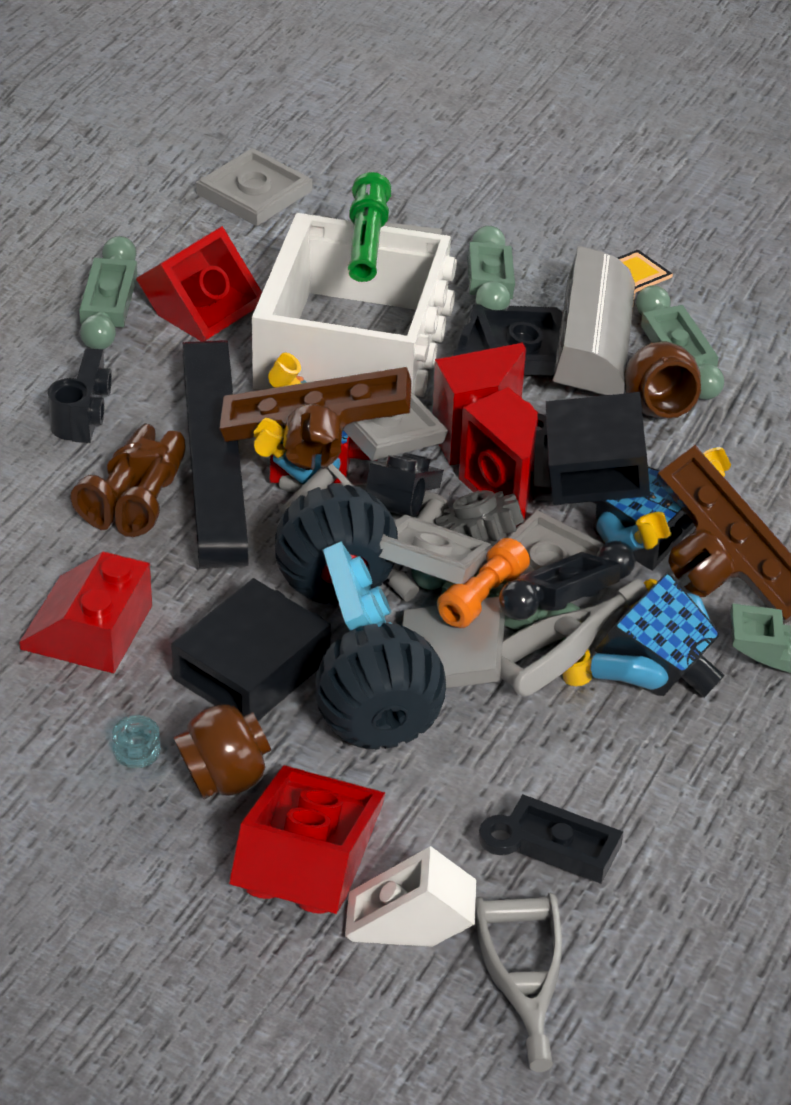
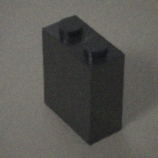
M640 392L546 401L548 458L553 505L650 496Z
M252 578L171 643L173 680L214 706L225 704L234 706L241 712L243 717L253 712L259 721L318 671L323 656L330 648L331 624L317 613L310 612L288 599L280 591L271 589L255 578Z

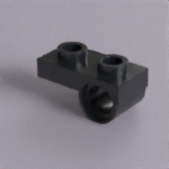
M85 348L77 378L60 379L52 383L48 388L51 431L56 437L63 440H72V442L91 443L95 425L103 424L105 402L102 397L110 395L112 386V370L104 368L103 349Z
M403 453L402 456L388 455L387 461L370 463L366 491L379 499L389 512L416 517L421 509L425 491L440 488L444 470L430 467L431 459L424 456Z

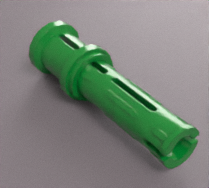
M375 172L359 175L352 186V194L355 200L350 205L349 217L354 224L348 270H350L349 276L358 282L371 281L377 274L376 265L380 229L386 224L389 217V208L386 203L391 197V184L385 176ZM368 184H370L369 194L366 193V187Z

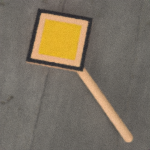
M640 250L617 257L630 269L634 279V300L636 292L673 277L670 271Z

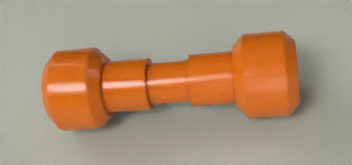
M512 538L500 539L487 552V563L480 568L479 574L476 577H471L465 584L451 585L438 598L437 608L439 614L447 624L455 628L469 626L480 615L482 610L481 602L488 597L489 591L492 588L498 587L503 581L516 580L529 567V554L520 542Z

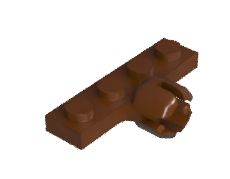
M402 367L226 395L223 398L220 430L225 442L255 438L254 430L264 418L272 419L284 429L283 448H286V457L291 463L305 470H314L316 454H322L321 467L324 469L334 463L341 453L342 430L347 424L410 413L411 377L408 368Z
M694 445L658 472L656 478L696 527L693 533L671 549L668 563L672 572L678 580L688 574L691 582L684 587L690 593L699 597H706L730 578L739 577L747 583L767 608L782 610L783 625L791 620V553L700 449Z

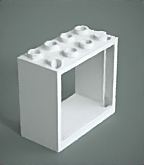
M296 213L252 316L253 389L275 388L269 383L268 374L279 356L287 352L294 355L300 362L301 371L297 376H302L307 383L407 367L412 381L411 392L416 397L424 398L428 384V371L426 369H434L437 356V343L435 342L442 343L446 328V316H451L454 306L455 291L448 289V281H453L457 263L455 257H450L451 236L383 226L380 229L376 265L377 274L371 281L358 282L349 276L350 270H348L354 231L352 221ZM310 293L416 310L407 336L300 319Z

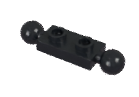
M610 541L600 548L597 556L579 552L519 576L517 580L510 581L502 588L499 595L500 608L506 616L514 620L530 618L536 613L538 607L549 611L565 609L568 603L582 597L595 596L599 594V590L620 582V579L630 575L636 563L635 553L628 544L622 541Z

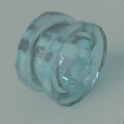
M136 715L123 718L115 724L112 730L113 754L119 763L130 768H142L151 765L157 760L160 755V731L155 721L149 717ZM140 739L141 744H133L132 740Z

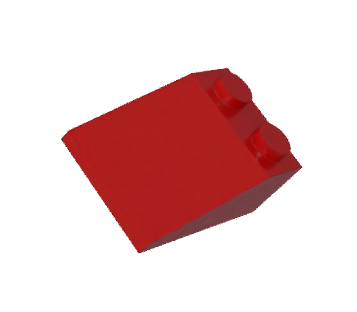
M283 765L240 825L229 884L244 888L248 894L257 898L270 899L276 897L298 903L299 907L311 913L323 914L330 912L337 914L352 887L382 808L385 792Z

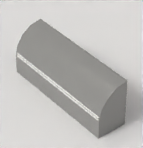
M581 246L577 247L567 280L553 382L605 395L624 393V372L628 359L635 282L630 269L618 258L605 252Z

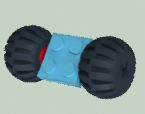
M331 484L327 485L326 489L321 490L320 487L308 491L306 497L303 495L299 496L285 510L275 534V558L284 578L297 592L315 602L339 604L345 624L350 632L343 635L342 640L337 639L330 646L322 658L316 675L315 697L323 718L333 732L354 746L375 750L380 749L381 746L385 749L398 747V743L405 742L407 744L418 738L419 733H425L438 718L446 691L444 666L434 648L424 637L405 626H399L391 622L386 623L384 616L391 614V609L380 586L390 575L395 562L379 556L383 552V548L381 549L380 547L383 534L398 540L397 527L390 512L379 499L359 487Z

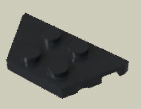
M474 304L467 324L461 333L458 346L452 356L523 343L526 347L524 375L552 377L554 376L563 312L557 307L508 306L503 310H492L482 305Z

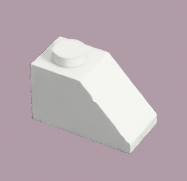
M430 846L349 892L345 937L352 942L433 947L475 924L476 879Z

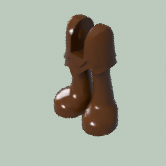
M143 424L132 434L126 444L114 453L113 458L108 462L107 471L109 476L106 480L97 475H87L78 481L71 491L70 499L73 508L81 518L97 529L107 530L115 517L116 527L119 533L125 537H136L146 534L155 526L160 513V506L157 500L162 487H167L173 482L185 456L186 444L182 433L179 431H168L161 441L158 442L155 441V428L150 424Z

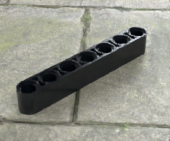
M228 340L182 342L199 569L248 566V537L238 440L225 442L220 430L223 398L226 395L233 394Z

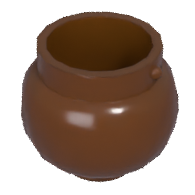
M652 342L640 348L630 358L624 372V389L626 393L640 392L642 413L655 418H678L692 409L701 393V373L695 358L685 348L671 342Z
M227 704L215 705L199 712L189 721L186 731L173 737L203 799L218 792L225 796L239 794L254 786L263 776L266 768L263 755L272 751L254 713L252 712L243 717L236 707Z

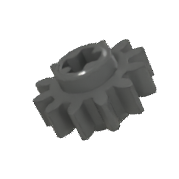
M488 490L476 491L460 497L453 503V508L443 510L445 516L436 519L438 526L490 543L491 546H494L500 539L506 538L507 533L516 532L515 525L524 522L514 493L504 496L503 491L494 494Z

